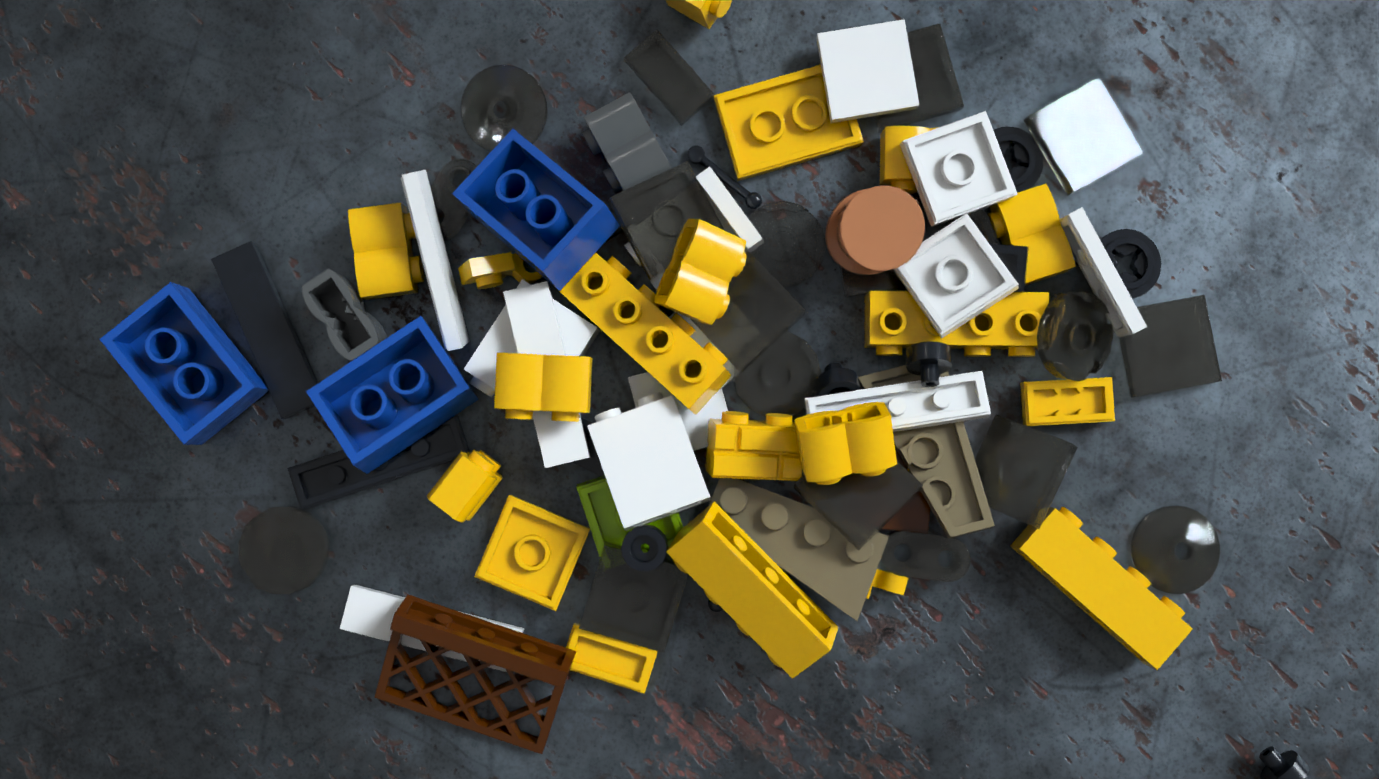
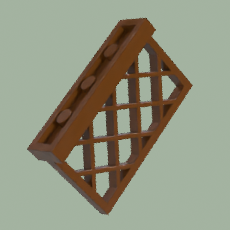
M407 594L393 616L390 627L392 634L374 698L543 754L576 651ZM403 634L419 639L426 652L410 658L401 644ZM450 650L463 654L469 665L452 672L441 654ZM396 658H397L400 663H398V664L395 665ZM432 659L442 677L426 684L415 666ZM492 665L504 668L511 680L494 687L484 669ZM405 670L415 689L404 692L389 687L391 677ZM474 673L484 691L468 698L457 680ZM537 679L555 685L552 695L536 701L526 683ZM448 685L458 703L450 706L439 704L431 691ZM517 688L526 706L509 712L500 694ZM490 699L500 717L490 721L478 716L473 706ZM548 707L547 712H546V715H545V714L543 713L542 709ZM532 714L541 728L539 737L522 732L515 720Z

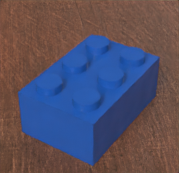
M512 129L452 193L477 221L559 291L620 227L603 201L515 129Z
M172 282L167 284L99 339L184 445H203L269 391L266 383L192 291L187 287Z
M419 316L306 391L352 464L366 474L479 400L434 331L422 316Z

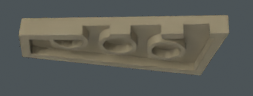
M906 365L860 376L858 379L862 390L919 381L921 376L908 372ZM948 371L943 374H939V377L949 376ZM963 421L893 432L897 452L948 539L991 529L995 526Z
M719 478L710 504L715 501L778 566L858 622L889 536L745 481Z

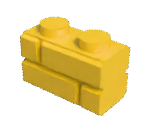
M724 411L722 412L721 419H709L705 468L712 478L800 481L802 478V465L795 422H792V415L767 413L765 421L748 420V413Z

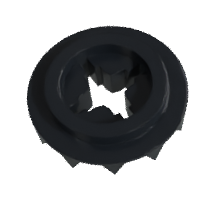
M1000 127L994 129L993 131L1002 155L1011 146L1012 161L1021 165L1019 168L1014 167L1009 171L1017 193L1032 188L1040 178L1043 170V154L1038 142L1032 135L1020 128Z
M1120 229L1100 239L1115 268L1118 266L1115 255L1123 258L1134 252L1137 253L1132 258L1133 261L1130 264L1134 275L1128 272L1119 275L1132 299L1142 296L1152 289L1161 272V257L1158 248L1148 236L1136 230Z

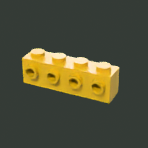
M595 253L559 292L681 403L697 415L732 376L723 366L728 361V358L710 342L701 347L690 336L696 330L679 314L675 313L671 318L664 314L658 308L660 305L654 303L656 294L645 284L638 290L626 279L632 273L615 257L611 256L606 262Z
M869 291L865 295L864 348H876L877 356L903 355V348H908L911 345L921 342H941L949 345L951 349H964V356L967 357L991 356V349H1008V357H1035V349L1049 346V292H1013L941 338L909 291Z
M715 501L677 533L666 551L672 557L677 568L689 574L704 590L708 599L714 604L719 605L736 622L739 630L743 634L750 636L767 653L770 661L777 667L782 668L792 679L831 651L839 627Z
M1044 506L1010 547L1143 664L1158 670L1193 630L1181 619L1185 612L1168 597L1163 596L1161 599H1158L1147 588L1151 585V582L1132 566L1125 570L1113 559L1117 552L1104 540L1097 536L1091 540L1079 529L1083 522L1071 511L1063 506L1059 510Z

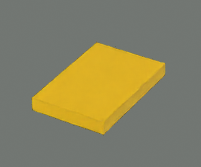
M821 65L713 95L737 181L859 147L864 143L857 119L835 123L830 122Z

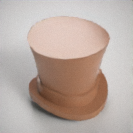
M886 185L859 190L847 195L833 209L826 226V246L833 260L846 271L859 275L879 274L902 266L917 253L925 233V220L922 209L917 201L900 188Z

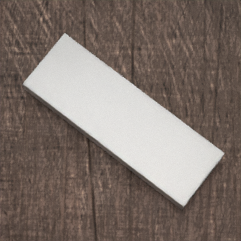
M1083 207L1061 218L1060 223L1069 241L1073 256L1116 335L1124 337L1146 328L1147 325Z

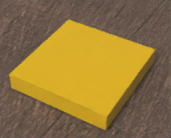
M509 495L474 577L556 611L587 540L590 528L518 497Z

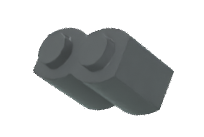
M630 92L583 117L589 129L581 133L593 155L595 156L602 152L609 167L602 171L615 194L623 190L628 199L648 186L656 185L674 175L666 155Z
M327 269L301 286L306 306L317 319L326 323L328 337L333 347L347 360L353 361L387 338L386 332L379 321L371 314L365 312L364 302L359 296L358 289L347 278Z

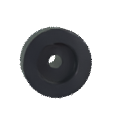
M921 342L911 345L906 349L907 371L920 375L921 385L924 387L938 386L939 374H943L952 368L951 347L941 342Z
M839 363L828 364L825 367V372L819 375L815 381L817 396L861 390L856 372L848 368H842Z
M640 525L626 534L622 542L621 552L625 562L632 569L648 572L656 569L664 562L669 546L665 534L659 528L652 525ZM644 544H648L650 549L647 550Z
M1270 746L1259 755L1261 761L1266 765L1260 774V779H1305L1310 770L1308 764L1293 750L1279 754L1273 746Z

